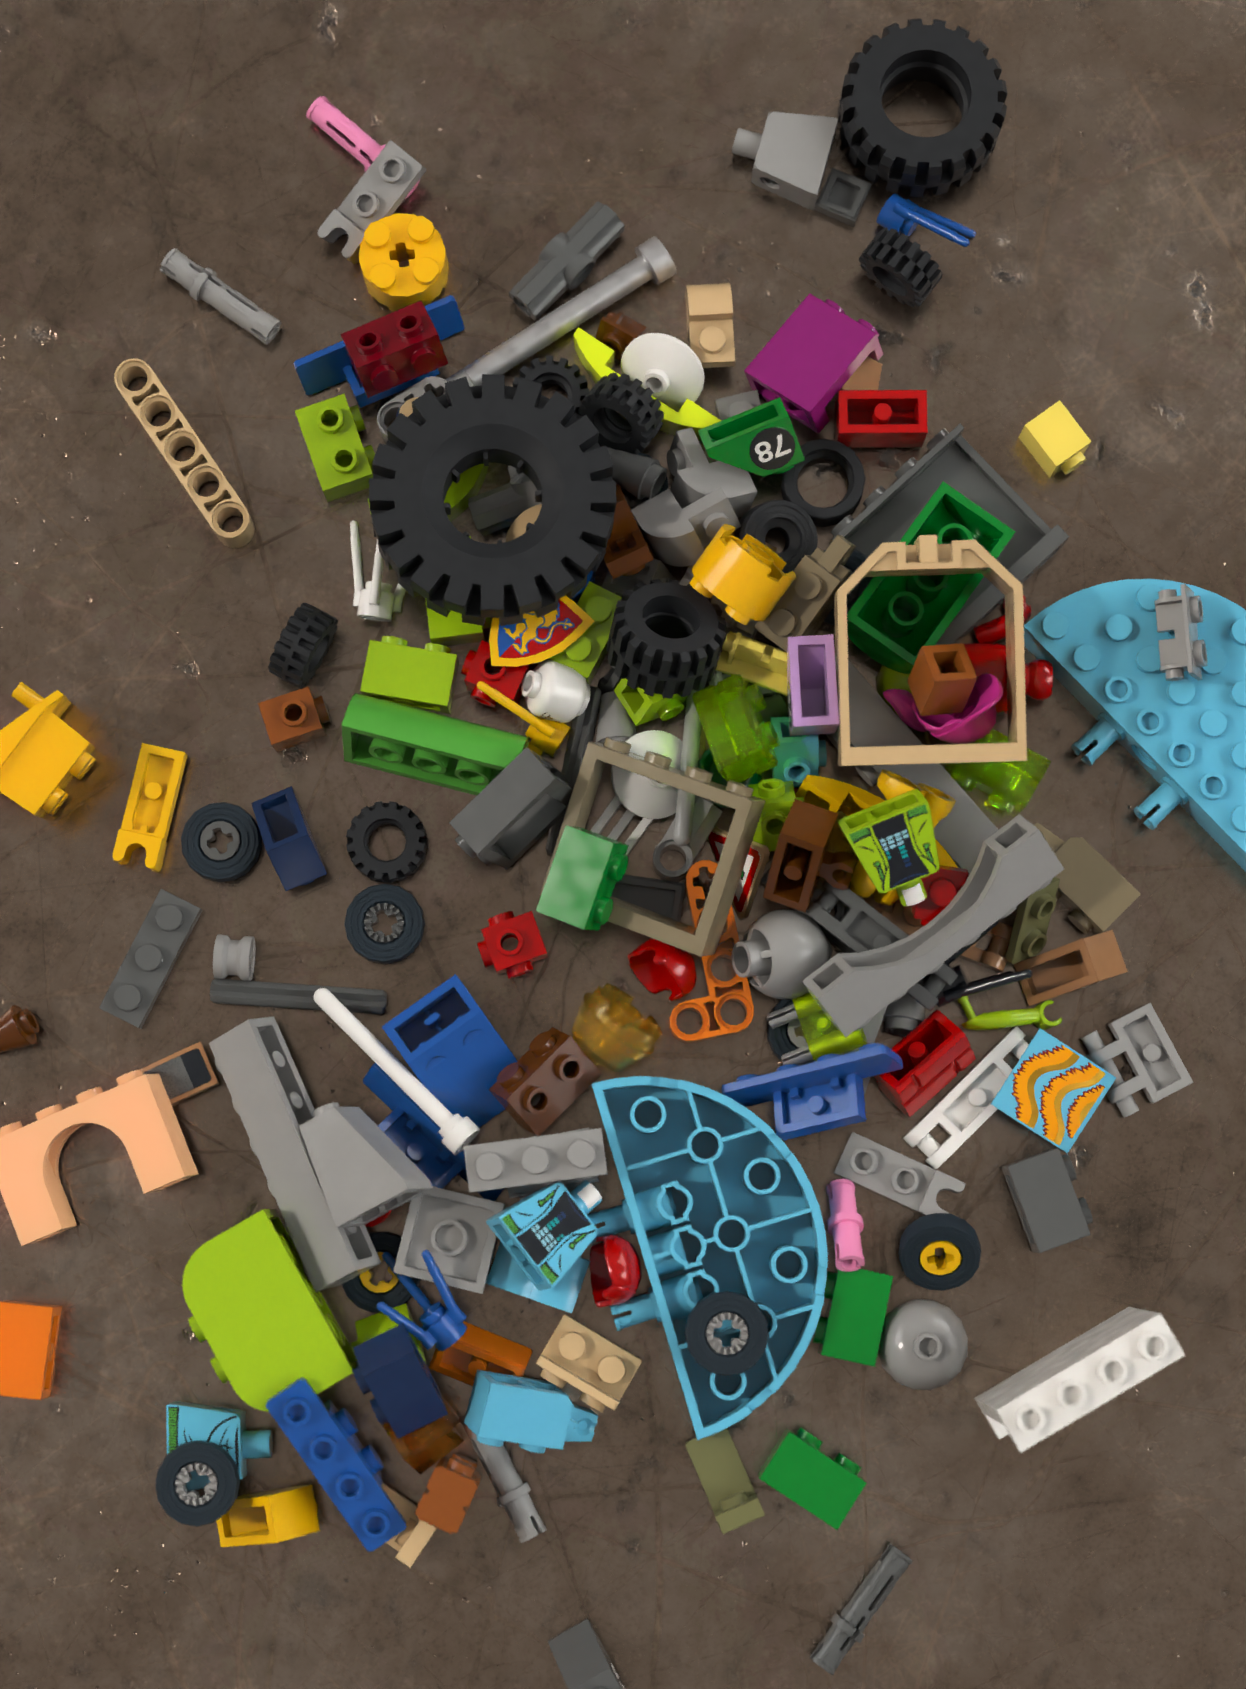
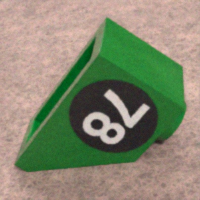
M780 397L698 430L708 457L762 477L787 472L795 464L805 461L790 417Z

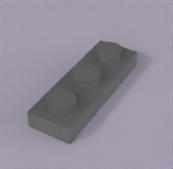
M160 889L99 1009L142 1029L203 910Z

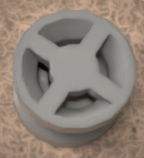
M222 934L216 936L213 952V975L215 979H225L228 975L238 976L242 981L252 980L256 953L254 936H244L241 940H231L228 935Z

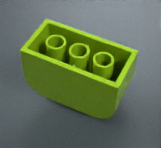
M263 1209L207 1241L188 1260L183 1274L182 1286L185 1301L193 1316L188 1318L189 1325L201 1343L205 1340L209 1343L215 1354V1357L211 1358L210 1362L221 1382L226 1383L229 1381L236 1394L251 1407L269 1412L266 1408L267 1400L302 1377L308 1381L315 1393L318 1394L353 1373L352 1369L358 1367L352 1346L322 1292H315L311 1281L306 1277L303 1270V1262L297 1248L275 1209Z

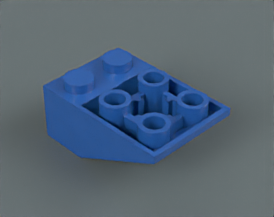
M456 974L382 1026L420 1082L453 1115L458 1113L462 1118L468 1116L480 1128L505 1110L489 1089L497 1082L499 1073L509 1064L516 1063L517 1059Z

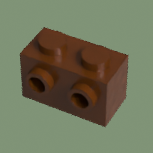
M552 1027L549 1031L536 1036L530 1043L529 1050L516 1063L509 1064L499 1073L497 1082L489 1091L520 1127L535 1136H540L602 1073L570 1035Z

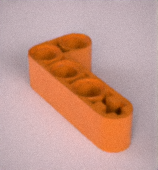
M701 860L694 863L688 869L685 878V892L692 925L695 928L698 926L703 908L697 909L696 904H704L705 896L703 888L701 886L694 887L693 883L698 881L699 873L706 872L707 877L713 879L718 864L710 860ZM732 904L726 919L727 931L721 935L716 953L700 957L708 996L679 1003L670 1015L669 1029L672 1035L680 1042L697 1043L743 1032L753 1019L754 1006L748 978H741L736 974L731 980L721 981L716 979L711 971V964L716 959L727 958L732 961V949L737 942H740ZM729 1001L738 1002L744 1007L745 1019L738 1025L727 1024L721 1017L720 1009ZM692 1010L700 1016L702 1027L697 1033L685 1034L678 1029L676 1019L681 1012Z

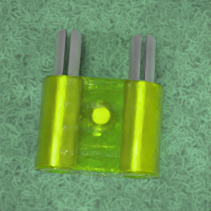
M810 992L801 997L794 998L792 1005L767 1015L768 1023L773 1029L799 1019L808 1044L781 1056L783 1065H801L812 1060L816 1062L820 1056L826 1054L842 1055L868 1044L863 1028L845 1037L829 1020Z

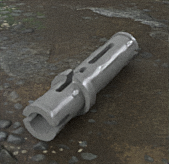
M176 248L170 250L161 263L162 266L159 269L160 272L190 291V297L196 301L203 300L224 316L253 334L265 345L269 344L276 336L282 322L223 283V281L216 277L217 273L209 267L204 269Z
M465 1416L459 1418L498 1495L495 1501L498 1507H504L519 1537L520 1543H524L536 1537L539 1533L546 1531L547 1528L543 1524L528 1494L531 1489L527 1482H522L504 1444L502 1447H495L477 1441V1436L464 1424Z

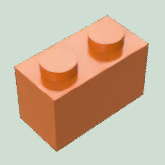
M14 1300L0 1301V1396L43 1400L50 1397L62 1306Z

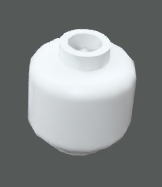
M553 660L542 661L533 671H528L524 676L521 686V692L525 696L527 709L535 716L558 723L570 722L576 716L583 714L588 706L591 695L590 686L586 682L585 677L573 668Z

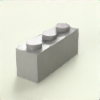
M602 1128L464 1146L469 1193L608 1175Z

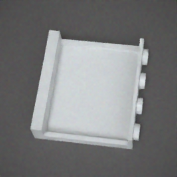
M1127 1307L976 1396L974 1399L996 1437L1000 1440L1010 1434L1021 1453L1182 1358L1185 1354L1161 1313Z

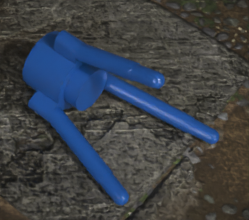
M896 193L891 195L886 201L876 220L877 224L887 228L889 231L894 229L897 230L899 235L903 233L908 237L919 224L963 247H968L970 241L959 234L969 238H974L976 234L974 230L924 209L909 199L905 200Z
M424 1250L422 1257L446 1306L444 1307L440 1302L432 1305L410 1276L394 1273L425 1311L419 1318L423 1326L420 1328L384 1302H378L377 1309L398 1325L404 1323L408 1332L418 1338L427 1350L435 1346L441 1352L452 1346L465 1333L467 1326L462 1321L467 1316L456 1304L430 1251ZM384 1252L382 1259L393 1272L396 1260L389 1252Z

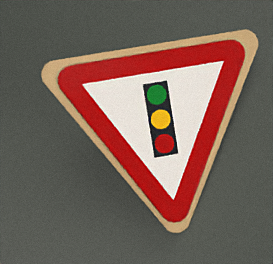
M714 827L708 837V841L718 864L728 832ZM754 841L751 843L732 901L736 914L740 919L749 916L761 878L764 876L765 866L769 862L770 854L768 847Z

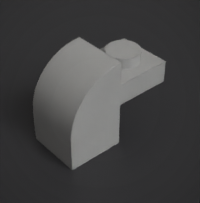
M693 428L676 431L670 450L667 452V465L671 474L675 476L670 491L680 507L683 509L721 487L728 497L737 518L742 517L750 510L758 492L749 472L721 461L709 463Z
M721 487L683 509L670 489L631 509L638 526L656 557L672 566L694 565L704 552V547L709 545L723 524L732 525L736 529L741 527L728 497Z

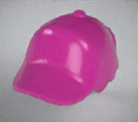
M988 673L982 674L977 677L962 713L920 716L913 695L906 690L888 689L883 692V696L893 706L900 719L910 728L921 732L930 731L932 736L948 743L966 744L985 737L994 727L997 718L995 704L1001 699L1003 688L997 677Z

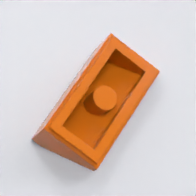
M462 1321L467 1326L465 1333L446 1350L440 1352L436 1348L429 1365V1369L473 1386L477 1370L523 1377L532 1355V1349Z

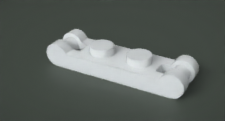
M1018 1026L1012 1028L903 1137L912 1148L917 1146L928 1157L925 1161L933 1169H938L997 1110L991 1103L1013 1070L1003 1058L1011 1051L1020 1059L1029 1045L1023 1039L1026 1034ZM937 1124L950 1135L941 1145L929 1134Z

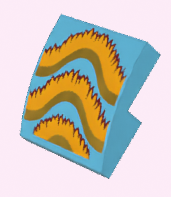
M1039 1028L991 1105L1068 1154L1116 1077Z

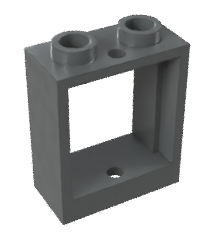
M526 747L449 822L459 834L455 841L471 858L474 859L477 856L487 866L494 863L508 870L566 813L574 786L554 764Z

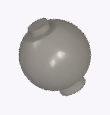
M776 910L762 915L750 925L743 940L737 942L732 949V965L739 977H747L751 985L764 995L776 999H794L809 993L802 980L831 959L832 949L822 928L809 916L794 910Z

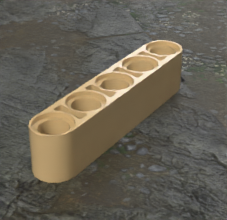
M138 358L123 361L114 373V382L146 433L218 539L230 548H241L247 545L255 534V525L239 496L152 368L145 361ZM134 378H147V383L142 389L138 391L128 390V385ZM161 411L171 413L170 420L165 425H151V421L157 413ZM184 446L195 448L194 455L189 460H175L176 452ZM207 481L219 483V488L214 495L209 497L199 495V489L203 483ZM231 516L243 518L242 526L237 531L225 532L222 530V525L227 518Z

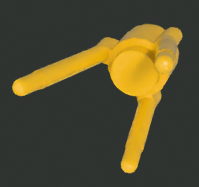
M479 681L477 683L479 690L530 724L525 733L526 736L532 739L531 742L529 741V749L540 756L543 752L552 757L555 755L570 731V726L565 723H558L535 716L485 682Z

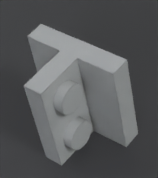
M433 1187L413 1198L410 1202L393 1273L434 1282L422 1257V1252L428 1250L438 1265L447 1286L483 1294L491 1260L495 1256L498 1243L497 1236L485 1221L504 1210L505 1204Z

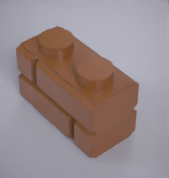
M453 1453L450 1459L447 1457L440 1459L433 1470L426 1486L427 1489L423 1493L415 1511L417 1519L450 1534L457 1533L482 1480L480 1472L476 1471L478 1463L457 1453Z

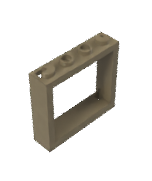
M606 737L604 742H588L540 896L565 825L585 829L605 765L608 763L736 809L697 928L611 896V899H613V909L608 922L700 957L715 954L766 800L752 796L754 789L746 787L745 784L728 780L727 786L711 781L713 774L706 770L688 765L685 771L671 767L672 759L651 751H646L645 757L630 752L632 745L625 741Z

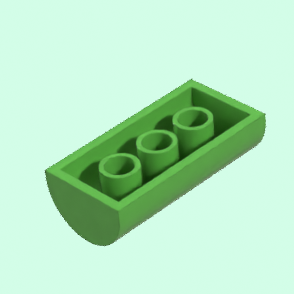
M355 693L351 698L341 725L345 762L473 795H478L529 745V737L360 693Z

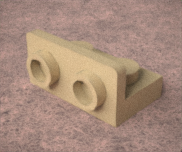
M564 1314L536 1364L543 1368L540 1373L541 1377L561 1389L565 1387L566 1383L571 1384L582 1391L579 1397L581 1401L599 1412H603L606 1406L614 1411L616 1410L620 1399L643 1360Z

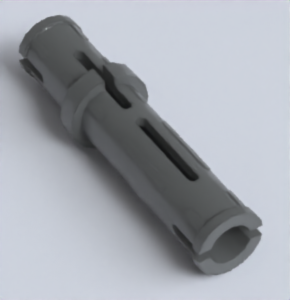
M889 1543L849 1603L840 1614H834L830 1620L833 1622L832 1626L813 1653L810 1654L809 1658L833 1675L854 1643L862 1641L865 1636L863 1631L869 1624V1621L913 1560Z

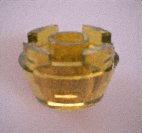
M606 983L603 988L599 985L593 993H585L571 1033L577 1044L594 1064L602 1065L614 1072H621L653 1054V1045L662 1035V1031L651 1014L644 1020L642 1014L630 1004L634 999L633 997L609 983Z

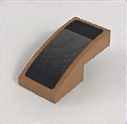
M201 1042L142 1068L143 1074L159 1073L172 1107L178 1105L184 1099L219 1085Z

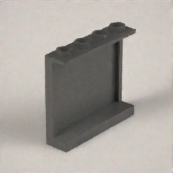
M961 423L950 433L946 428L938 432L926 445L930 450L919 461L914 457L906 461L895 473V476L898 478L895 483L887 490L882 485L879 486L863 502V505L866 507L864 511L855 519L850 514L847 515L831 531L834 536L832 541L837 535H842L857 546L855 550L865 554L868 558L881 543L899 542L944 481L1016 531L996 560L1022 584L1064 546L1069 536L1058 524L1051 529L961 436L964 430ZM984 576L936 645L957 644L1004 601L1005 595Z

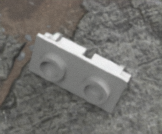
M1185 584L1180 585V596H1177L1175 589L1161 590L1158 592L1159 599L1154 601L1157 631L1159 633L1174 631L1175 638L1158 640L1160 671L1165 673L1166 681L1184 679V671H1188V674L1196 680H1202L1201 667L1207 666V650L1204 640H1198L1197 623L1203 622L1201 598L1199 595L1194 596V592Z

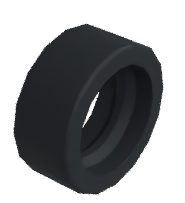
M829 439L808 441L800 446L805 461L795 464L792 469L783 473L781 482L783 500L803 508L809 514L815 526L826 527L836 525L847 515H852L861 501L866 480L863 465L855 452L839 441ZM821 458L833 460L841 465L847 474L849 482L848 491L842 501L826 508L812 506L806 502L799 493L797 486L798 474L803 466L812 460Z

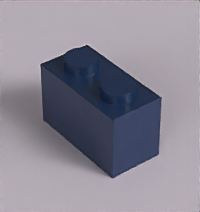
M404 1323L353 1347L359 1365L352 1369L356 1382L364 1395L372 1392L374 1399L370 1400V1403L379 1423L382 1426L389 1422L398 1439L448 1414L439 1387Z

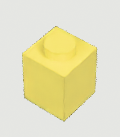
M1060 400L1025 424L1019 435V439L1049 478L1060 470L1067 475L1079 467L1086 460L1083 454L1092 442Z

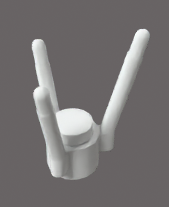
M352 520L350 522V539L355 589L353 607H358L357 617L373 621L390 622L393 612L401 613L402 600L406 590L398 583L393 594L391 593L392 585L382 583L384 560L379 552L378 540L372 581H367L364 589L359 525L356 520Z

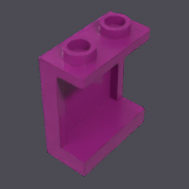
M809 293L744 372L752 391L757 390L759 397L767 402L780 397L788 415L819 434L830 421L825 410L826 405L868 356L878 361L882 357L883 351L878 339L879 333L869 322L863 319L855 321L847 316L844 310L830 299L822 301Z

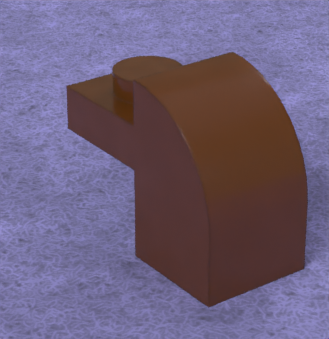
M619 484L616 485V507L611 539H608L604 561L613 579L621 575H634L640 572L646 563L654 560Z

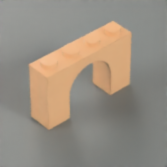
M142 1069L131 1071L116 1078L118 1086L103 1092L101 1086L92 1088L76 1095L78 1103L65 1109L62 1108L61 1104L53 1105L35 1113L37 1121L23 1127L21 1121L0 1128V1192L21 1246L41 1242L78 1226L60 1180L59 1158L67 1139L77 1129L86 1124L94 1123L104 1126L121 1139L129 1154L144 1194L160 1191L198 1175L197 1168L159 1073L143 1074Z

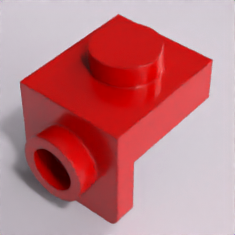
M940 865L936 873L921 878L927 897L922 902L912 906L914 918L921 919V925L925 926L948 906L966 882L969 875L968 870Z

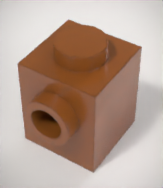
M964 643L921 646L907 682L920 716L962 713L976 683L977 675Z
M309 686L258 703L271 745L276 752L327 736L323 723L331 720L323 696L315 698Z

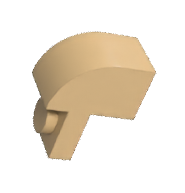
M730 283L686 285V320L690 348L698 356L703 368L735 366L733 302Z

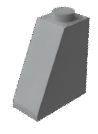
M338 1102L329 1103L313 1111L314 1118L299 1126L336 1228L363 1226L433 1188L427 1176L360 1107H340Z

